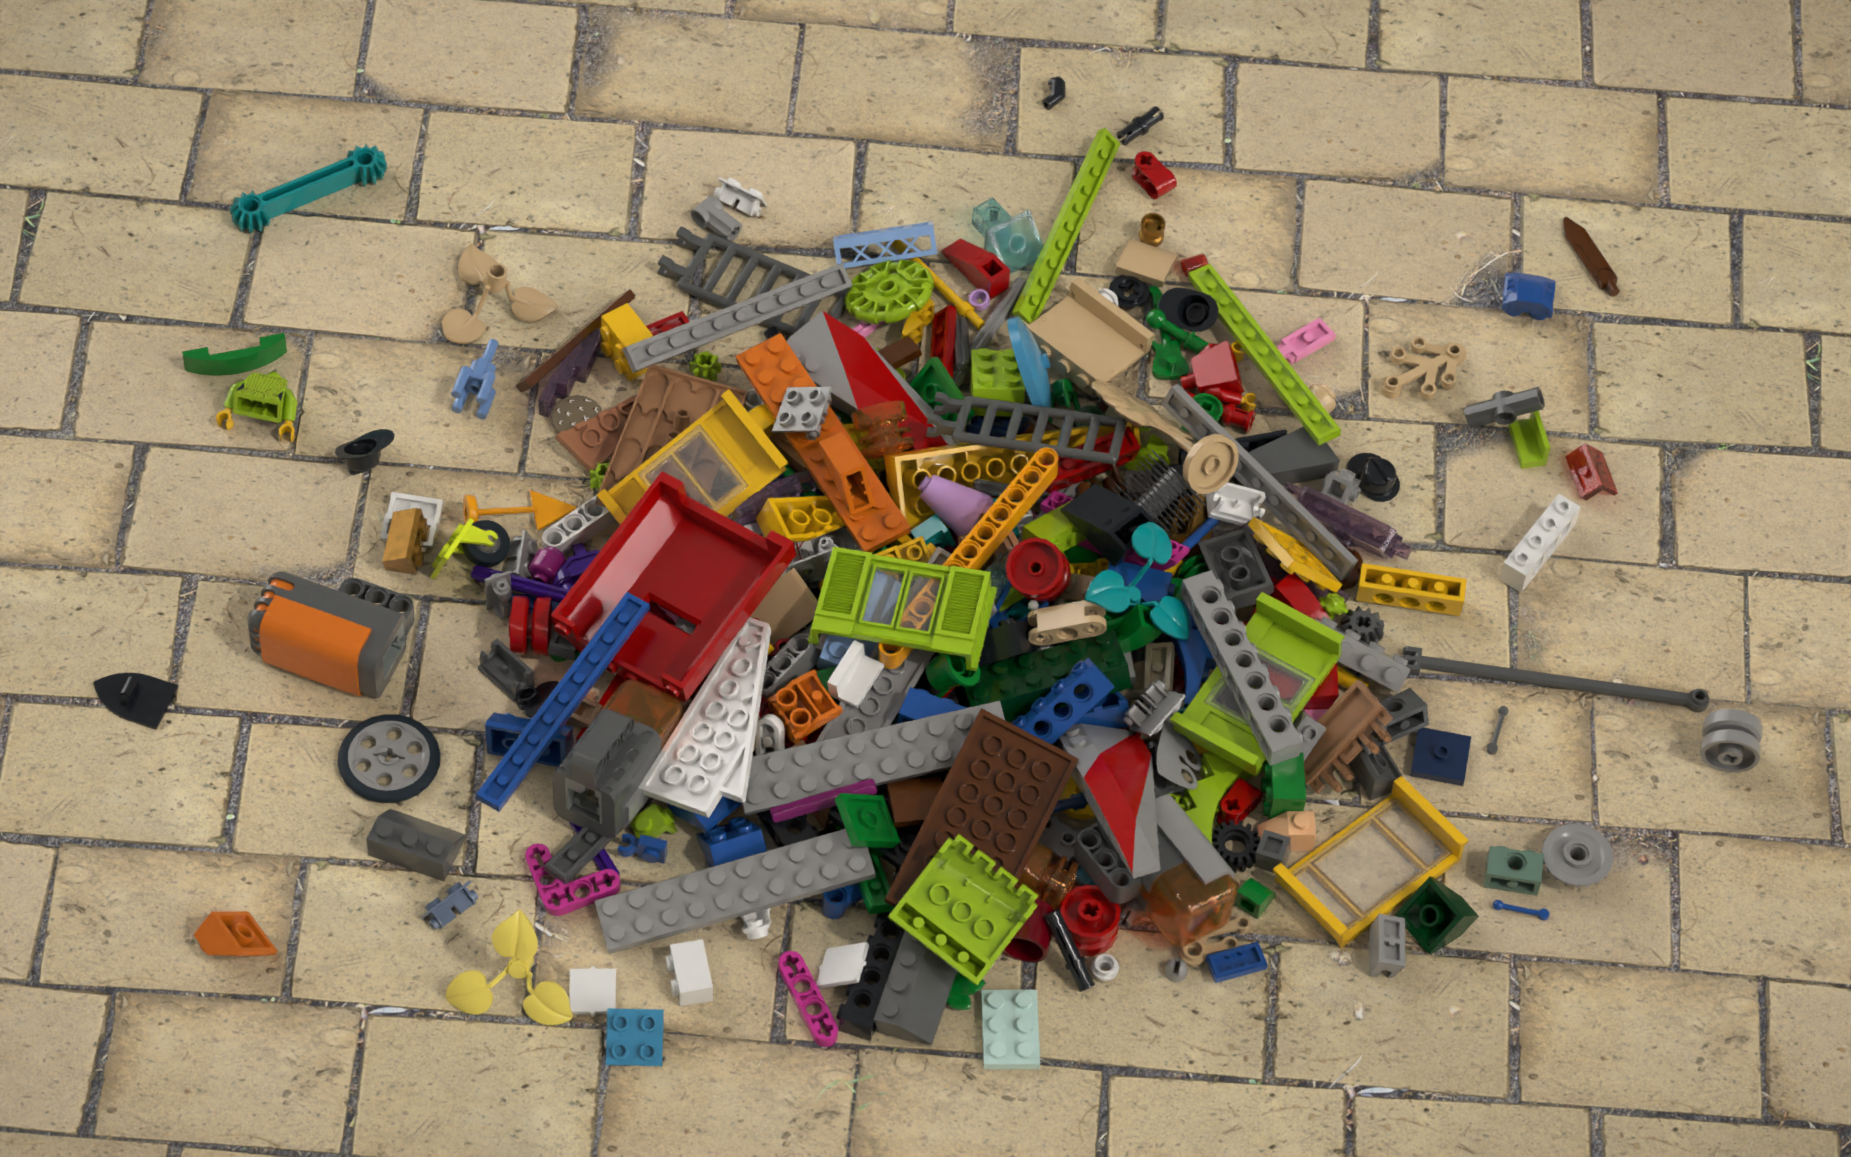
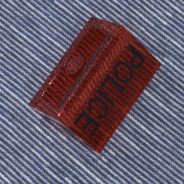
M1584 443L1565 456L1580 498L1587 501L1602 490L1613 496L1618 494L1602 451Z

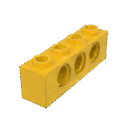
M1362 563L1358 577L1356 601L1460 616L1465 600L1467 579Z

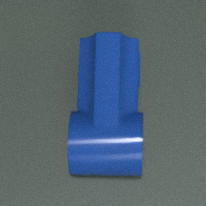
M855 883L824 892L821 905L822 913L830 919L841 918L847 908L863 899L858 884Z

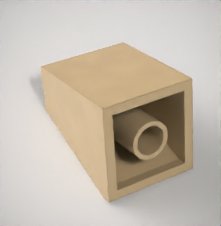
M793 568L776 581L750 618H757L769 624L771 628L770 643L775 645L779 639L791 637L813 621L818 600L796 569Z

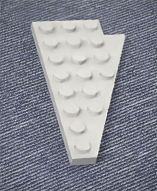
M749 617L722 653L638 787L643 790L644 795L707 818L710 817L722 796L744 804L747 796L771 628L768 623Z

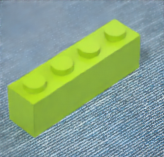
M1071 501L1024 525L1022 541L1035 537L1047 539L1058 548H1061L1062 551L1076 546L1087 538L1060 511L1061 508Z

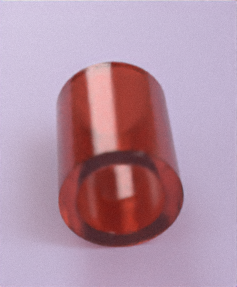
M1201 253L1181 260V269L1184 275L1188 277V273L1207 265V258Z

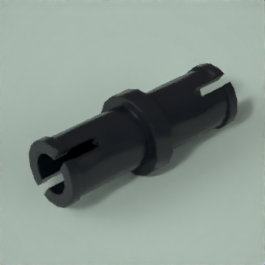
M1154 106L1141 117L1136 116L1131 124L1117 132L1118 140L1127 134V137L1120 141L1126 146L1138 136L1147 134L1149 128L1164 119L1163 113L1161 112L1156 117H1153L1154 114L1160 111L1157 106Z

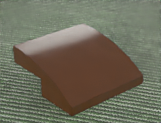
M940 776L886 783L894 827L923 824L942 786Z

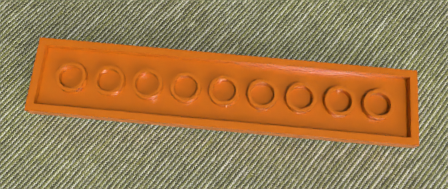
M781 333L736 355V362L775 421L787 387H817ZM829 406L825 423L821 424L820 437L816 438L815 441L807 439L805 432L783 433L861 551L872 553L909 534L911 527ZM841 432L844 433L865 464L875 506L853 515L849 513L823 461L819 441Z

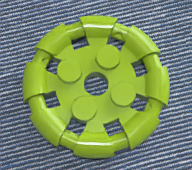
M900 259L899 262H892L888 260L868 267V271L865 273L860 272L851 281L853 286L847 289L849 291L845 294L844 301L850 315L855 316L857 320L867 324L878 325L882 321L890 324L910 317V313L914 310L918 312L922 309L932 295L934 280L929 270L923 268L921 264L915 261Z

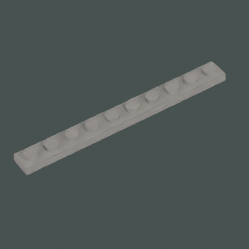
M840 263L639 341L622 350L634 373L849 289L853 285L843 263Z
M1180 385L1172 386L1161 405L1198 441L1211 434H1223L1232 440L1239 451L1238 464L1233 476L1245 487L1265 492L1266 498L1262 504L1341 581L1347 578L1358 562V559Z

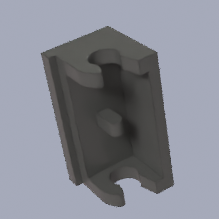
M498 638L491 643V651L488 655L484 651L481 652L478 670L513 702L517 700L516 695L521 689L528 686L534 687L533 670Z

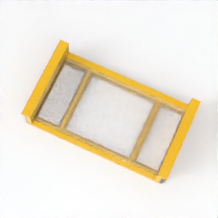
M1400 776L1393 782L1390 796L1289 869L1280 863L1273 868V872L1276 874L1275 882L1279 883L1336 939L1339 947L1342 949L1369 929L1378 914L1388 915L1407 901L1429 877L1436 879L1460 862L1464 845L1469 840L1403 776Z

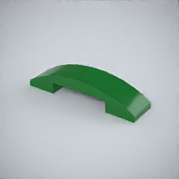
M285 333L259 337L260 346L209 355L208 347L182 351L185 371L200 375L222 376L258 369L277 360L287 352Z

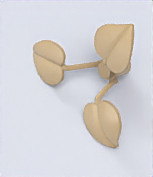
M470 243L460 257L458 275L465 283L470 285L482 282L485 285V289L473 315L464 309H453L446 313L442 321L443 335L446 339L458 344H469L479 340L484 334L485 324L476 318L480 314L489 291L498 293L505 288L509 300L513 302L511 306L512 313L517 318L526 322H536L544 319L556 311L558 305L547 295L529 287L516 289L513 296L510 289V281L506 280L507 268Z

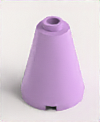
M934 474L930 478L925 476L918 487V490L921 491L919 497L957 536L969 533L989 510L994 500L988 494Z

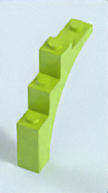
M1209 751L1203 753L1200 774L1203 779L1197 781L1196 789L1186 788L1181 801L1185 805V813L1212 844V827L1215 817L1220 810L1222 799L1239 778L1247 781L1254 775Z

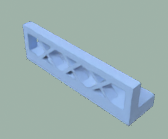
M933 221L833 236L837 265L843 263L845 268L937 254ZM930 235L932 249L920 250L913 245L919 236ZM906 238H913V240L909 242ZM894 240H901L908 245L901 254H895L888 248ZM889 241L886 246L880 243ZM875 243L883 250L878 257L870 258L864 253V250L869 244ZM864 245L861 250H859L857 247H855V246ZM851 247L858 252L853 261L842 262L841 248ZM910 248L915 250L914 252H908ZM885 252H888L890 254L888 256H883ZM861 255H862L864 258H866V259L858 260V258H859Z

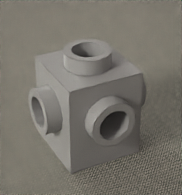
M1344 468L1332 471L1330 474L1327 473L1321 487H1323L1320 496L1326 498L1327 502L1335 507H1344L1357 500L1361 491L1358 488L1361 480L1354 478L1356 474ZM1341 483L1346 485L1345 491L1341 489Z

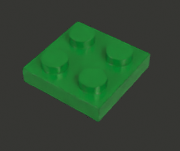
M840 793L835 798L852 846L895 848L900 843L882 795Z

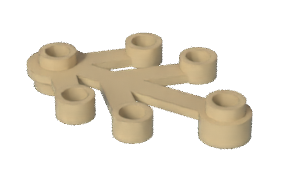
M1421 336L1414 337L1411 342V350L1414 353L1421 354L1425 352L1437 356L1431 359L1406 354L1405 349L1402 347L1393 348L1390 360L1394 364L1403 363L1417 367L1398 377L1395 375L1386 377L1382 382L1381 392L1387 398H1397L1401 394L1402 386L1426 374L1425 383L1421 386L1420 396L1425 400L1433 399L1436 393L1435 380L1437 369L1447 364L1446 372L1442 374L1440 383L1445 389L1454 388L1457 381V376L1455 375L1456 366L1465 361L1466 349L1456 342L1440 346L1427 343L1426 339Z
M1234 878L1231 888L1234 893H1230L1227 905L1220 913L1219 920L1229 903L1236 900L1237 891L1242 886L1237 878ZM1189 896L1185 897V903L1191 908L1195 921L1199 924V933L1196 938H1193L1187 922V920L1189 921V916L1186 913L1182 912L1187 918L1184 924H1179L1176 921L1178 919L1184 920L1180 912L1173 916L1172 921L1173 928L1179 931L1183 941L1179 951L1180 959H1183L1189 966L1201 965L1205 961L1206 955L1232 949L1226 947L1225 944L1227 943L1233 944V948L1239 945L1238 940L1233 936H1227L1220 942L1206 944L1209 937L1234 931L1238 934H1246L1249 932L1251 925L1250 919L1245 915L1237 916L1234 920L1213 923L1209 917L1206 918L1204 912H1201L1194 903L1188 900ZM1243 922V923H1245L1247 926H1246V927H1240V926L1238 925V923ZM1195 952L1197 956H1191L1188 953Z

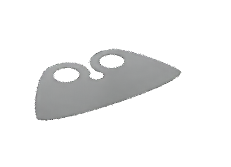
M1170 716L1164 724L1158 744L1157 770L1160 775L1173 783L1194 790L1197 788V779L1192 770L1180 761L1179 756L1183 757L1185 762L1195 770L1201 769L1202 761L1191 740L1173 730V723L1170 722L1172 716ZM1186 750L1191 751L1197 758L1196 765L1188 760ZM1182 769L1187 770L1191 774L1193 783L1190 784L1183 778L1181 774Z

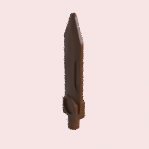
M1564 217L1565 237L1599 288H1606L1611 296L1619 294L1620 290L1616 285L1618 277L1585 228L1570 218Z

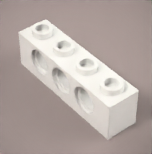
M1558 494L1504 561L1499 580L1522 593L1574 528L1581 507Z

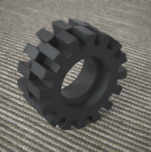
M1229 820L1228 826L1223 822L1220 828L1217 826L1214 834H1212V845L1235 873L1237 868H1240L1241 872H1245L1246 866L1249 869L1253 867V863H1256V850L1260 842L1257 830L1251 831L1252 825L1247 823L1246 826H1243V821L1241 820L1238 821V824H1234V820ZM1230 840H1237L1242 842L1246 849L1239 853L1231 852L1226 849L1225 843Z

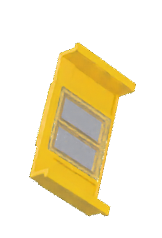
M728 389L721 395L722 401L609 491L604 488L597 496L621 525L647 489L663 471L684 482L688 497L728 518L786 471L785 466L788 464V461L730 389Z

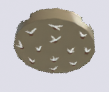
M574 395L566 397L553 408L551 416L552 425L557 434L564 430L567 431L576 424L597 416L598 413L602 412V408L595 400L587 396Z

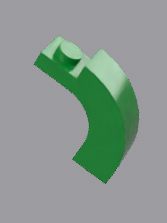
M1137 604L1124 616L1106 621L1107 630L1105 632L1115 631L1123 653L1149 644L1162 633L1150 618L1152 607Z

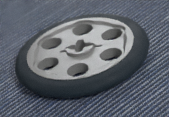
M384 714L362 721L350 730L341 743L337 764L345 784L357 795L378 803H397L419 795L431 784L440 767L441 752L434 735L422 723L398 714ZM391 731L401 733V737L397 740H390L386 736ZM368 739L376 743L370 749H365L361 746V743ZM418 745L422 748V751L419 754L413 755L408 753L407 749L410 746ZM388 755H393L390 762L385 761ZM365 762L370 764L371 768L366 772H360L356 769V766ZM408 768H413L418 772L411 778L405 777L402 774ZM381 777H388L392 780L388 786L377 784V780Z

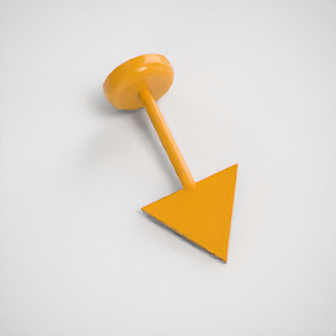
M530 490L532 506L478 509L475 496L469 494L464 495L463 518L465 525L470 518L474 520L473 523L477 522L478 516L534 513L536 528L539 531L568 515L577 507Z

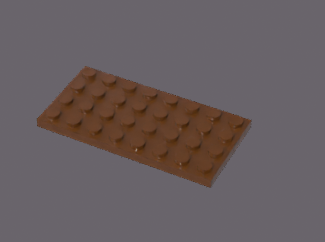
M981 708L884 902L896 907L947 839L950 837L954 840L958 834L974 845L970 851L973 856L979 849L996 862L992 868L995 873L1000 867H1003L1019 881L1079 759Z

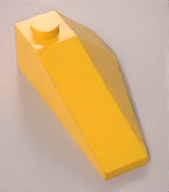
M826 496L768 498L756 518L764 537L773 530L793 542L809 541L845 526Z

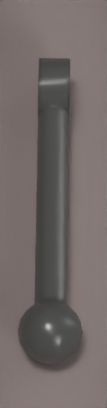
M1501 706L1498 709V722L1492 742L1487 746V752L1490 755L1496 754L1498 750L1496 744L1504 717L1509 713L1506 706Z

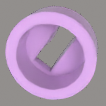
M977 289L970 294L969 302L974 307V310L981 312L988 309L990 297L987 291ZM980 297L983 301L981 304L977 302V299Z

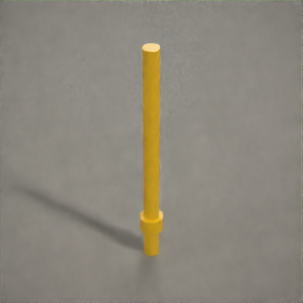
M894 240L891 244L900 254L907 248L901 240ZM919 257L906 259L921 264L923 268H927L933 277L934 287L957 308L956 312L968 319L978 330L982 328L985 322L974 312V307L968 301H963Z

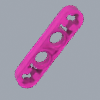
M796 951L783 953L779 958V973L814 1042L821 1047L832 1046L837 1041L838 1027L803 957ZM790 961L792 964H796L795 971L797 975L793 976V970L790 966H786V962ZM804 982L810 986V989L805 993H800L796 991L795 985ZM810 1005H817L822 1011L818 1015H810L806 1009ZM822 1021L825 1031L830 1032V1036L826 1037L825 1034H821V1026L819 1023H821Z

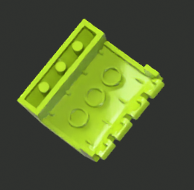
M958 834L954 840L950 837L947 839L888 918L977 986L1015 934L1037 908L1038 905L1034 901L1039 895L1025 884H1022L1017 890L1014 887L1018 882L1016 877L1003 867H1000L995 873L992 868L996 862L979 849L973 856L970 851L974 845Z

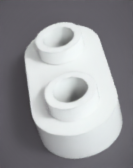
M766 714L757 722V756L762 753L767 754L785 749L784 724L773 714Z

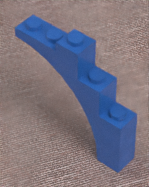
M1109 562L1108 570L1119 573L1124 580V586H1128L1144 566L1121 562L1114 568ZM1149 568L1135 585L1141 592L1140 602L1157 601L1159 603L1160 599L1165 596L1173 597L1176 585L1171 583L1173 573ZM1188 609L1190 619L1188 639L1180 640L1167 635L1175 646V651L1178 654L1184 674L1186 697L1184 698L1183 708H1187L1199 692L1201 682L1205 683L1207 681L1209 670L1216 668V662L1200 631L1197 630L1198 628Z

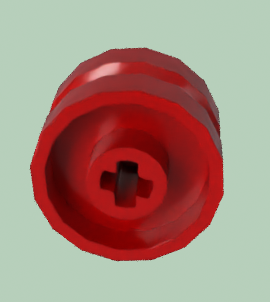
M1037 537L1025 539L1014 546L1008 555L1006 563L1007 578L1012 586L1028 600H1035L1039 603L1053 601L1062 595L1068 587L1071 577L1070 563L1063 552L1047 539Z
M527 596L513 597L508 634L510 637V650L515 655H524L527 652L529 639H532V652L535 656L549 655L548 646L551 641L552 598L538 597L534 602L533 613H531L530 600Z
M1094 885L1079 886L1068 892L1061 902L1060 910L1081 956L1092 957L1103 954L1113 946L1117 939L1121 911L1119 904L1109 901L1098 886Z

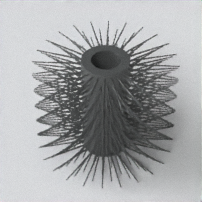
M1152 450V452L1168 468V470L1166 471L1154 458L1151 457L1150 454H1148L1149 457L1164 472V474L1162 475L1148 460H1146L1147 463L1160 476V478L1158 479L1141 461H1139L1145 467V469L1156 479V482L1154 483L1150 479V477H1148L1136 465V467L1153 485L1150 487V485L1147 484L1145 480L1141 478L1139 474L1133 470V472L1142 480V482L1149 489L1145 490V488L1142 485H1140V483L1136 479H1134L1132 475H1130L1131 478L1144 491V493L1142 494L1126 477H1124L1129 482V484L1140 494V497L1138 498L1120 480V482L1127 488V490L1137 499L1134 502L1119 486L1118 488L1126 495V497L1131 502L1141 506L1153 519H1156L1172 536H1174L1167 529V527L1157 518L1158 515H1160L1166 521V523H1168L1175 531L1176 529L1161 514L1164 511L1165 514L1169 516L1170 519L1173 522H1175L1177 526H1179V524L1165 510L1166 508H1168L1183 524H1185L1181 520V518L1170 508L1169 505L1172 504L1189 521L1186 515L1177 507V505L1173 503V501L1176 500V502H1178L1182 506V508H1184L1194 518V516L1189 512V510L1177 498L1178 496H1180L1181 499L1185 501L1186 504L1197 513V511L1191 506V504L1181 495V493L1183 492L1195 505L1198 506L1199 509H1201L1200 506L1185 491L1186 489H1188L1204 506L1206 505L1186 484L1184 478L1172 466L1169 467V465L1166 462H1164V460L1160 456H1158L1156 452Z

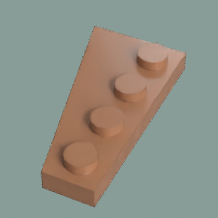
M637 394L618 403L617 406L598 413L597 416L587 421L576 424L567 431L564 430L556 434L555 439L590 473V470L596 469L597 463H605L613 456Z

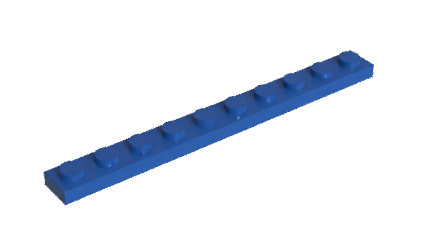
M626 592L476 793L477 800L498 812L501 811L648 613L650 604Z

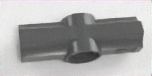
M1539 387L1517 393L1499 391L1490 400L1466 406L1464 408V415L1470 428L1493 422L1506 425L1515 422L1517 416L1543 410L1545 401Z

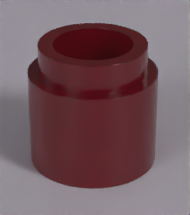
M1039 899L1034 901L1038 905L1003 950V953L1012 959L1036 963L1043 961L1047 957L1052 932L1044 916L1052 912L1053 909L1049 904Z

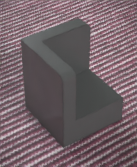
M1264 830L1256 850V867L1274 873L1273 868L1278 864L1282 863L1286 866L1291 853V838Z

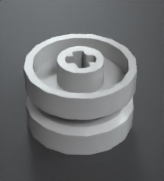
M1721 709L1711 712L1705 717L1703 722V740L1700 751L1702 761L1711 768L1730 773L1744 772L1754 768L1760 760V742L1763 729L1761 721L1753 714L1742 710Z

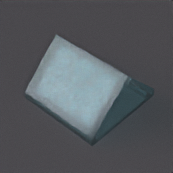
M1030 210L1021 212L985 230L984 249L995 254L1010 269V274L1037 261L1043 248Z

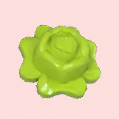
M1328 593L1327 596L1318 598V601L1331 620L1337 614L1341 615L1348 612L1347 604L1344 603V597L1337 593Z

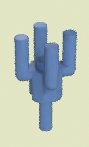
M490 339L488 341L482 358L479 357V359L473 360L470 367H461L451 395L455 397L451 408L453 412L461 413L467 396L471 392L477 394L476 401L480 404L476 416L479 419H486L496 394L492 385L497 368L491 362L499 344L497 340Z

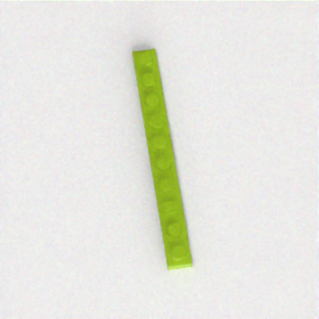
M1106 128L1098 130L1012 311L1014 316H1019L1027 324H1031L1040 317L1118 151L1120 143Z
M1207 264L1188 273L1189 281L1195 289L1212 296L1219 308L1218 318L1317 445L1319 446L1341 436L1340 427L1211 264Z

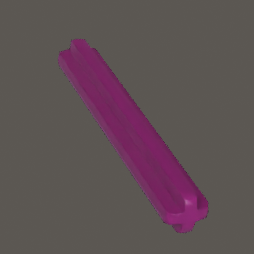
M867 779L770 808L771 817L774 822H780L836 806L835 798L840 793L874 795L877 793L876 784L873 779Z

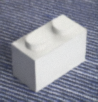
M703 939L671 944L670 956H665L668 973L673 972L674 980H670L673 997L678 996L680 1006L713 1001V985Z

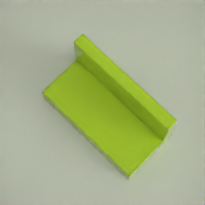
M1535 411L1531 412L1529 419L1517 420L1508 425L1521 469L1546 466L1551 448L1540 413Z

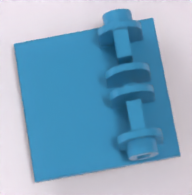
M607 1008L606 1065L662 1066L664 1010Z

